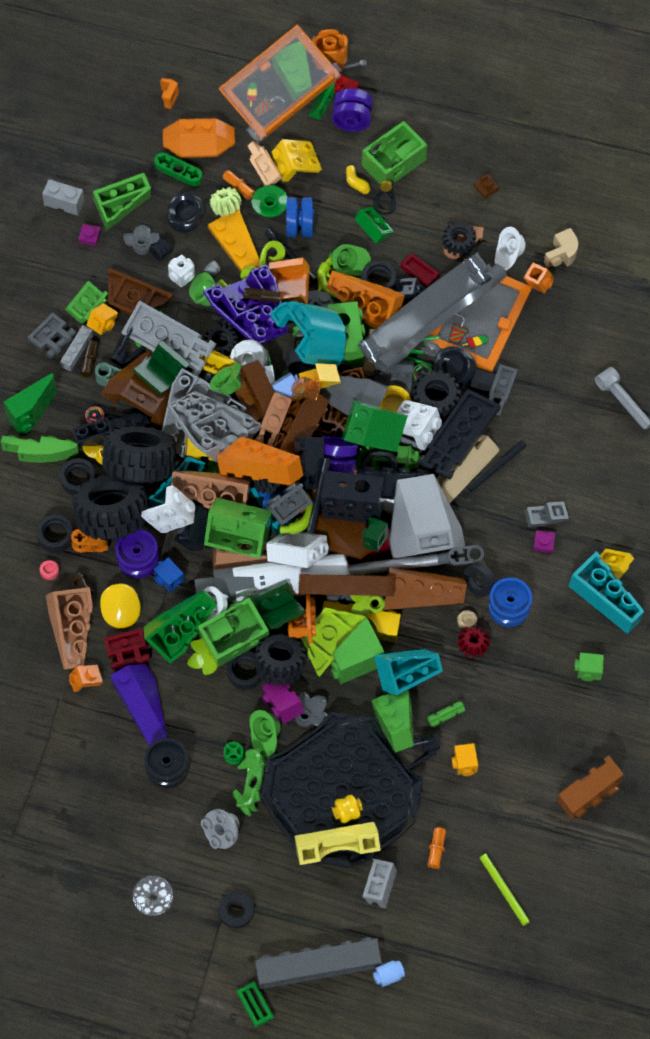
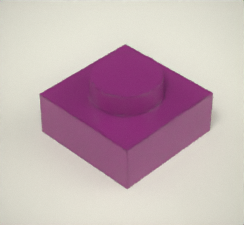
M83 224L78 238L79 243L97 246L101 227Z
M536 530L533 551L553 553L555 533Z

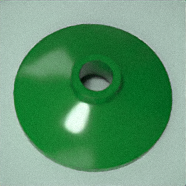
M263 186L253 194L252 207L260 216L267 218L277 217L287 208V195L277 186Z

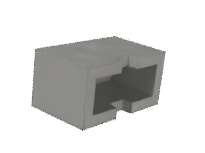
M50 179L42 193L45 206L54 209L60 208L64 212L77 216L84 203L82 189Z

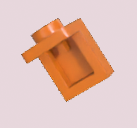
M98 665L77 666L69 674V682L74 692H79L82 687L100 686L103 683Z

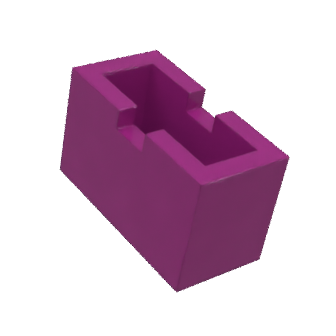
M267 683L262 686L264 693L262 699L267 706L270 705L272 707L273 715L276 718H280L283 724L304 713L301 700L294 691L290 692L288 690L290 688L288 683L286 686L281 684L273 686V683Z

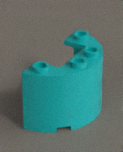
M291 301L281 303L271 312L270 316L278 327L284 328L288 320L294 321L303 333L304 338L295 350L303 363L313 365L317 363L335 364L338 368L344 359L346 335L345 326L340 316L334 310Z

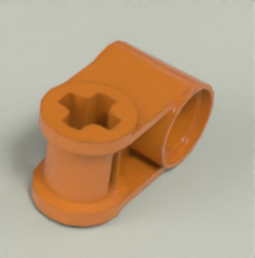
M76 529L71 534L72 548L76 552H104L108 550V539H93L83 534L79 529Z

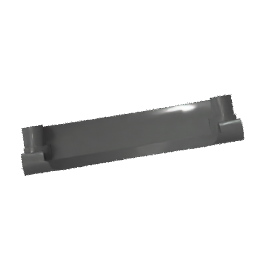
M478 252L473 253L393 314L367 338L362 340L358 347L368 361L371 360L377 369L387 373L406 358L424 338L506 278L505 269L499 264L491 267L489 263L485 264Z

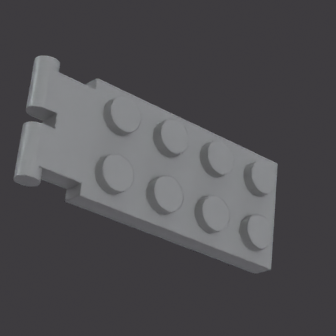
M141 301L138 302L121 332L126 336L129 329H132L129 338L152 351L155 350L159 342H165L190 364L189 367L193 369L192 373L196 376H199L206 363L201 358L203 355L209 358L216 345L211 340L208 343L201 340L202 335Z

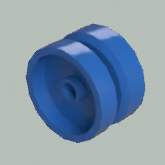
M287 197V238H296L298 226H301L303 238H312V226H314L312 197L302 198L301 209H298L296 197Z
M508 577L499 580L490 591L488 602L490 617L503 627H515L522 624L530 614L532 604L530 588L525 582L517 578Z

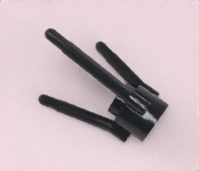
M129 329L126 336L124 334L121 335L115 350L111 354L110 360L118 366H122L124 363L128 365L134 357L146 348L142 345L128 357L129 352L124 349V346L132 333V329Z
M435 734L414 738V746L404 749L407 750L421 746L424 753L428 752L411 764L409 769H413L429 757L436 755L435 751L440 749V743Z

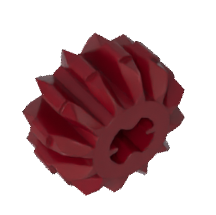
M472 625L471 630L465 627L464 633H459L458 637L460 639L457 640V645L460 646V652H465V657L471 654L472 658L475 659L476 654L482 657L484 652H488L490 639L487 638V632L482 633V627L476 630L475 626Z

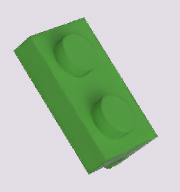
M88 281L65 310L82 324L86 320L88 321L93 309L107 301L105 297L108 293L106 291L102 293Z

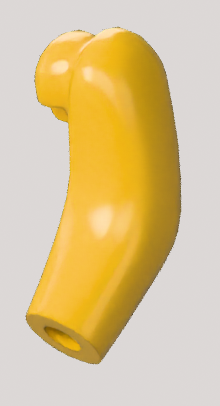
M348 166L346 168V179L349 186L363 194H368L370 192L369 183L357 177L354 166Z

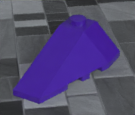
M146 664L130 665L111 674L113 687L148 745L150 746L151 743L158 739L167 738L156 679Z

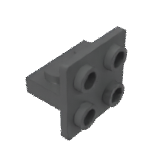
M402 360L387 373L375 367L374 381L385 386H400L410 395L414 361Z
M302 483L289 485L283 490L284 494L282 496L278 494L267 502L269 505L266 507V510H270L280 526L313 503L303 490Z

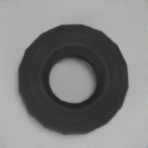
M473 563L465 569L463 574L467 588L479 597L489 595L493 585L496 583L492 571L482 563ZM475 574L482 578L484 586L476 580Z
M230 892L219 902V918L229 928H243L250 923L254 916V904L250 897L242 892ZM240 903L244 907V913L240 917H232L228 912L231 904Z

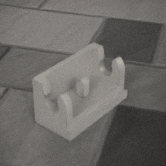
M377 859L373 860L362 896L369 904L375 902L380 907L386 908L397 873L393 863Z

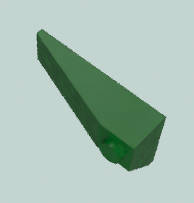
M205 590L198 592L148 623L144 627V639L171 664L186 652L189 643L198 634V626L207 620L217 602Z

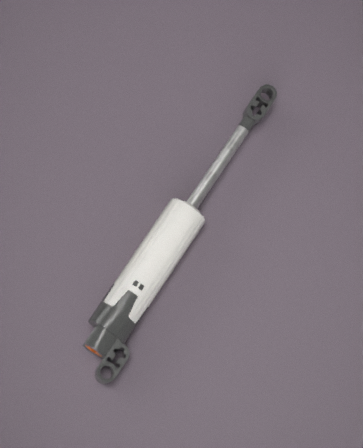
M478 545L452 548L445 553L348 565L346 555L338 553L325 555L309 568L267 562L213 569V577L194 579L196 594L207 587L213 586L223 594L228 595L227 603L230 605L248 598L252 600L251 596L284 580L288 582L293 596L306 595L298 594L299 574L364 575L387 572L388 567L411 569L442 564L462 566L480 562L484 557V551ZM472 549L477 550L479 552V558L477 560H474L470 557V551ZM463 550H465V557L457 559V562H455V559H451L454 552H456V555H463Z

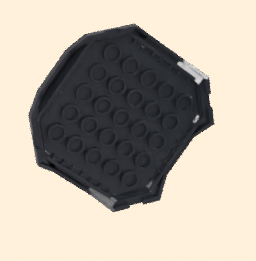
M331 712L315 730L285 751L267 757L261 800L273 821L295 849L294 836L374 822L378 831L380 851L359 854L352 850H338L326 854L320 862H314L353 868L372 859L402 837L416 823L422 778L411 771L400 756L394 752L374 718L363 716L358 718L347 716V714ZM348 795H353L355 799L359 798L363 810L360 811L361 816L358 819L350 820L347 823H342L340 819H335L332 807H335V800L345 798Z

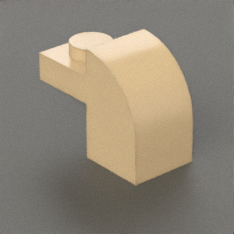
M571 228L555 234L553 245L556 249L545 253L544 263L547 268L558 266L563 261L568 267L574 262L577 255L578 240Z

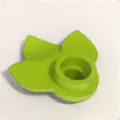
M350 595L355 602L351 611L357 615L364 616L369 612L378 613L385 606L382 596ZM374 599L378 600L379 602L378 606L373 607L371 605V602Z
M202 639L192 641L190 644L195 653L188 660V666L194 669L202 668L204 675L214 673L218 666Z

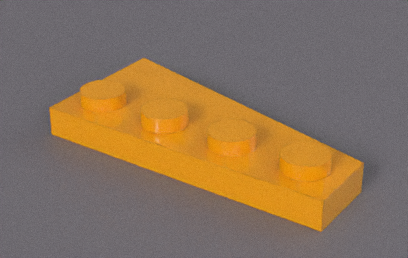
M236 210L235 214L231 213L229 216L224 215L208 224L210 232L240 271L247 266L259 267L260 259L240 210Z

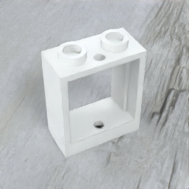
M307 532L292 535L290 533L279 534L266 543L268 561L309 568L327 555L329 548L327 536L308 534Z

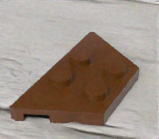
M112 268L108 269V306L112 309L131 316L139 301L158 310L173 299L172 293Z

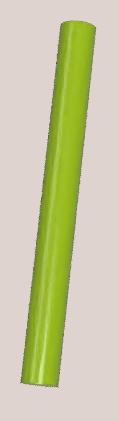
M487 854L482 855L480 860L522 925H527L530 921Z

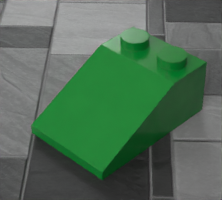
M52 373L4 401L7 419L19 435L28 433L33 429L57 394L55 379Z
M353 400L342 437L345 441L362 446L397 452L408 415Z

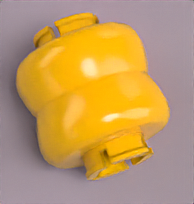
M353 795L335 800V807H332L335 819H340L342 823L358 819L361 816L360 811L363 810L360 799H355Z

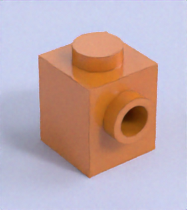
M534 262L523 277L529 286L544 294L552 286L554 280L548 269Z

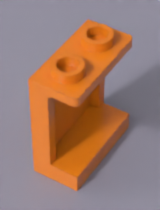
M297 258L270 262L269 270L276 279L278 292H281V303L295 301L308 304L310 266L305 259Z

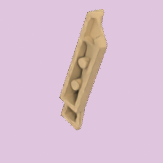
M482 435L462 465H457L454 468L451 480L441 475L437 477V481L449 504L499 452V448L489 436Z

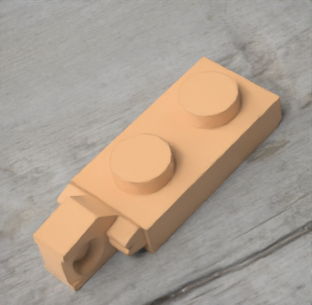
M252 141L248 145L252 153L250 161L265 186L274 185L283 177L267 150Z

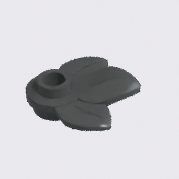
M139 225L134 229V233H124L123 239L125 244L132 246L137 254L144 255L149 252V247L152 244H157L160 235L159 233H150V229L146 225Z
M306 692L298 696L304 711L303 714L295 718V722L300 727L319 726L329 716L323 712L327 703L325 696H314L310 699ZM306 714L308 718L302 719L301 716Z

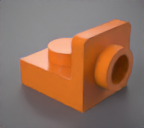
M161 78V90L164 91L162 94L164 107L172 109L179 94L178 82L172 79Z

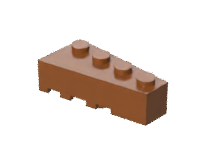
M388 567L387 576L395 577L394 596H383L385 601L383 610L464 603L467 587L464 578Z

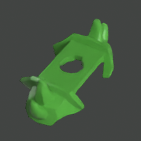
M410 445L398 446L397 464H403L402 468L410 470L418 468V459L420 457L424 458L425 455H419V452L413 450ZM373 447L359 448V453L363 457ZM377 456L373 457L368 464L375 467L376 470H380L377 462H390L385 457Z
M261 749L247 750L245 758L238 766V769L247 768L248 772L244 794L241 795L235 789L233 798L236 799V806L241 808L248 816H251L250 811H258L254 803L261 799L260 790L264 767L266 766V759L260 754L262 753ZM257 777V783L252 788L250 785L251 780Z

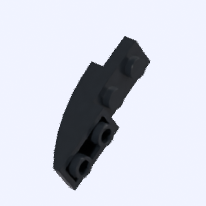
M138 411L111 421L106 417L73 428L72 432L78 446H101L104 443L105 436L114 429L130 426L150 428L151 425L147 415L142 411Z

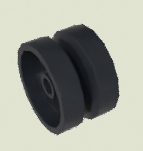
M163 738L151 743L147 748L144 762L146 775L149 780L157 787L165 789L174 788L182 784L189 772L188 755L183 744L175 739Z

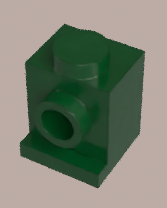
M370 517L369 527H365L362 533V546L365 549L378 552L388 536V523Z

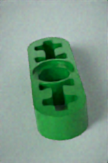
M159 153L155 156L154 161L157 170L191 186L201 184L202 172L200 169L167 153ZM177 166H181L183 168V171L177 173L173 169Z

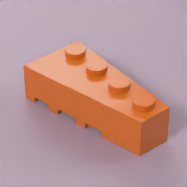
M243 436L217 455L221 475L227 476L228 473H233L235 477L239 478L246 475L252 476V480L268 479V482L292 485L303 476L300 456Z

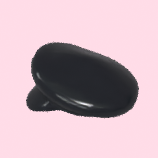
M183 192L175 196L168 207L167 220L169 225L178 232L187 233L193 231L199 225L204 213L202 199L192 192Z
M450 346L442 349L437 354L434 361L435 373H439V371H443V374L449 373L450 378L454 377L459 386H464L473 379L476 373V361L464 349Z

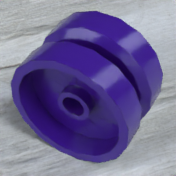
M343 89L337 92L333 103V124L345 131L356 132L367 129L371 124L372 97L359 89Z
M324 437V458L331 459L329 471L354 472L357 461L353 456L358 453V444L345 441L341 437Z
M138 529L134 534H128V537H120L117 540L115 551L118 566L125 575L139 579L147 577L154 572V568L160 559L157 542L152 534L146 530Z

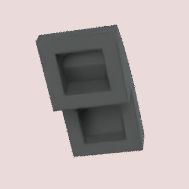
M549 502L545 506L527 507L524 510L529 528L556 524L569 519L565 502Z

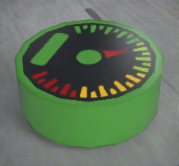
M426 364L417 365L413 370L415 381L420 376L423 377V374L426 372L431 374V368Z

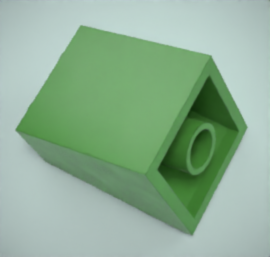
M368 619L363 620L333 653L332 668L330 670L333 678L338 679L340 684L377 669L374 655L384 654V650Z

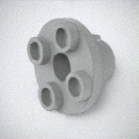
M214 809L206 814L201 821V827L204 829L211 847L226 849L236 843L240 823L234 814L227 813L221 809Z

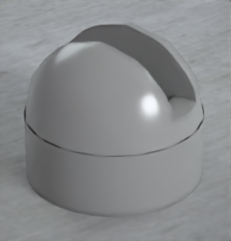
M213 260L204 271L211 276H217L220 272V266Z

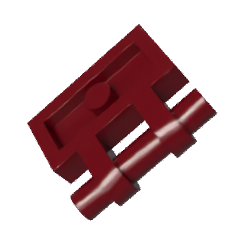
M142 628L104 638L108 658L117 657V661L110 663L112 670H121L126 666L143 664V662L150 661L148 653L140 654V650L147 649ZM134 652L135 657L123 659V655Z

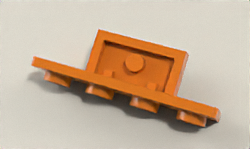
M306 594V613L296 620L288 621L289 637L295 638L308 635L309 644H313V637L316 636L315 597H311L310 594Z

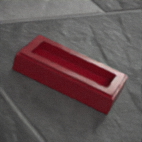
M412 253L400 264L401 270L411 277L417 278L426 288L432 285L440 276L439 272Z

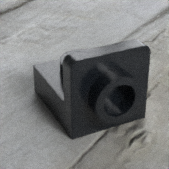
M417 278L396 279L394 291L405 295L404 298H415L424 291V287Z

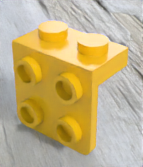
M282 139L271 152L276 166L283 177L281 178L283 182H288L297 171L314 173L321 171L315 150L309 141Z

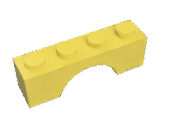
M374 822L294 836L300 865L320 862L326 854L338 850H352L359 854L380 851L378 831Z

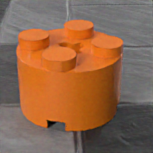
M328 29L320 31L318 36L313 37L312 42L335 69L345 67L348 58V40L344 34L342 36L339 34V31ZM312 57L313 62L317 65V69L324 70Z

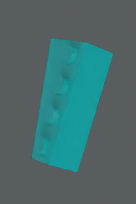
M597 551L572 574L568 586L625 633L629 634L640 623L644 610L633 596L626 592L622 582L615 578L611 573L610 567L603 563Z

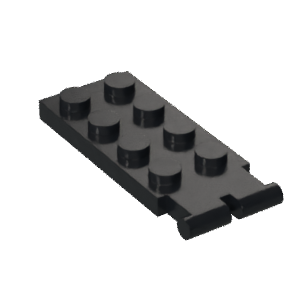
M468 389L427 446L428 452L425 457H420L417 464L431 471L437 467L435 473L451 480L453 477L452 471L457 465H462L501 409L500 405Z

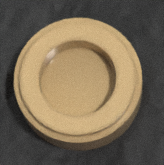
M462 611L458 615V626L462 630L465 627L471 630L472 625L476 626L477 616L472 611Z

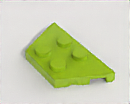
M325 607L316 618V636L313 637V644H309L308 635L301 637L319 677L331 664L335 650L363 620L367 619L366 616Z

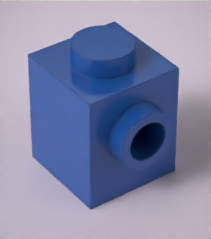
M169 557L165 561L161 560L156 564L154 580L159 586L163 585L169 593L184 582V573Z

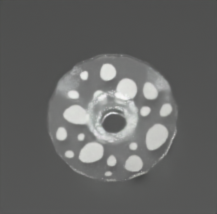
M148 876L141 879L133 890L135 907L146 915L164 913L173 901L171 885L159 876ZM151 895L157 896V899L154 901L149 898Z

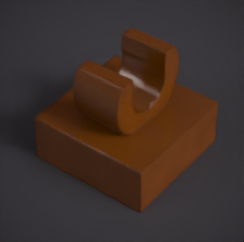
M489 174L484 175L474 183V188L484 199L499 190L498 184Z

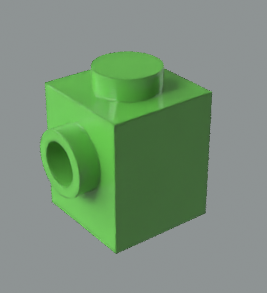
M580 653L579 659H575L574 671H578L577 678H582L584 681L601 680L604 655Z

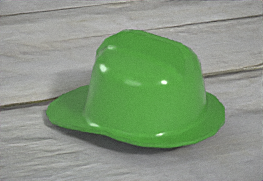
M342 244L329 254L333 268L343 274L360 276L366 265L371 263L370 255L366 249L349 244Z
M207 272L199 274L189 288V294L194 303L206 307L211 304L203 291L217 285L210 274Z
M235 363L217 372L210 382V389L212 391H219L223 395H230L239 390L242 386L239 376L241 363Z
M263 710L254 711L250 717L253 749H261L262 753L260 754L266 758L271 756L276 750L277 736L280 733L281 725L273 713H267Z

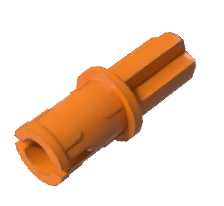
M230 170L223 174V179L233 189H236L247 200L252 198L255 191L247 186L243 179H239Z
M440 827L434 829L432 845H429L431 850L427 866L434 869L440 868L442 852L445 851L443 845L446 830Z

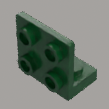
M161 341L157 344L152 356L138 365L133 372L158 394L162 395L172 387L182 368L188 370L190 364L165 342Z
M286 580L251 596L256 610L270 629L280 628L284 623L296 620L306 613L304 608L294 599Z

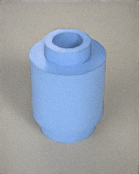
M394 960L375 967L376 972L373 973L376 984H381L382 987L401 980V977L405 976L400 961L394 962Z

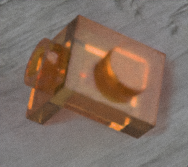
M307 377L296 380L291 387V399L299 401L307 398L316 401L321 383Z

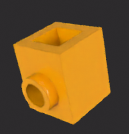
M103 303L91 311L86 326L102 335L114 327L118 312Z
M474 743L454 746V757H451L453 769L457 770V775L471 776L476 773L478 762Z

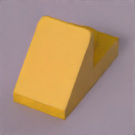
M317 363L315 364L316 369L299 373L303 391L308 389L315 391L341 383L335 364Z
M605 549L600 555V559L610 567L611 573L616 579L622 577L628 570L629 564L634 560L630 553Z

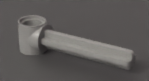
M609 367L595 377L597 386L603 391H611L644 430L650 427V419L620 386V376L613 367Z

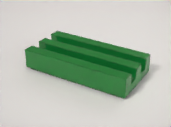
M255 981L236 991L255 1028L274 1019ZM253 988L267 1014L266 1017L263 1016L249 989ZM243 992H246L260 1020H256L244 995L242 994Z

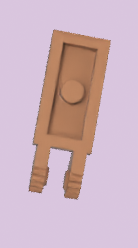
M276 392L273 393L260 426V432L256 439L257 442L261 443L265 431H268L272 434L267 445H273L292 399Z

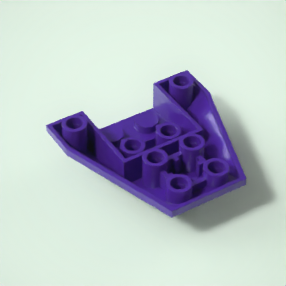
M266 264L251 270L246 279L224 288L218 284L203 291L211 306L248 340L251 339L263 344L288 333L287 325L284 328L278 327L270 316L271 312L281 304V300L279 304L267 301L261 303L260 300L245 299L243 297L246 287L261 290L265 288L264 290L278 292L276 279Z

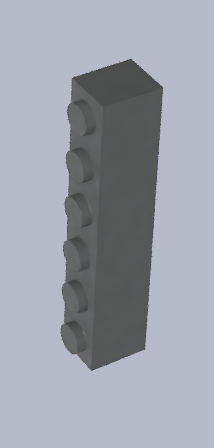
M367 937L360 939V942L344 941L340 945L333 947L328 944L320 946V949L316 950L305 948L299 950V953L283 952L276 957H271L270 955L261 956L259 960H255L259 989L375 969V967L382 964L377 939Z

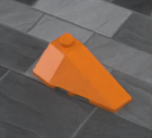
M336 271L331 272L327 289L342 302H357L358 308H362L365 323L375 329L401 309L405 296L392 289Z

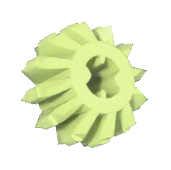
M231 187L227 189L222 188V190H216V193L211 195L210 205L216 215L221 217L224 215L229 216L231 213L235 214V211L240 209L241 197L236 189H231Z

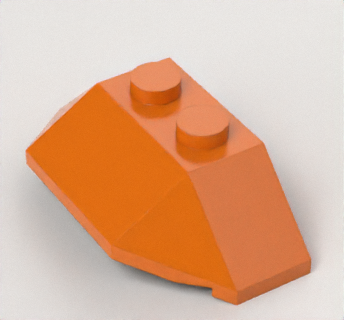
M216 118L180 119L163 129V147L168 148L181 158L218 157L235 145V128Z

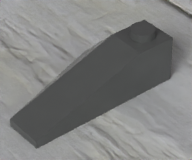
M339 376L341 383L315 391L329 400V405L348 415L353 400L379 407L388 387L372 379Z

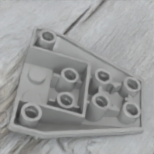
M183 368L172 384L168 400L169 404L196 391L241 412H244L247 408L229 395H223L219 391H212L210 383ZM167 405L162 431L173 437L177 445L176 454L186 459L189 457V455H185L186 434Z
M196 391L168 404V409L192 444L217 463L218 454L241 436L253 439L261 426L259 422L248 414Z
M434 474L400 479L396 482L389 538L392 559L465 546L462 527Z

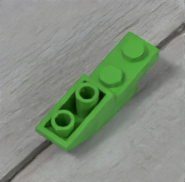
M13 435L2 436L1 439L3 451L17 453L19 461L44 463L61 461L77 456L80 452L79 446L75 441L59 440L53 436H41L40 443L33 439H19Z

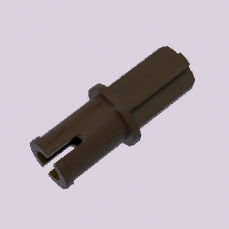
M246 287L243 297L245 299L260 300L261 303L267 301L279 304L281 292L264 290L265 288L261 290Z
M93 340L87 342L85 355L82 356L83 364L80 374L84 377L92 376L93 366L97 361L95 356L98 343Z

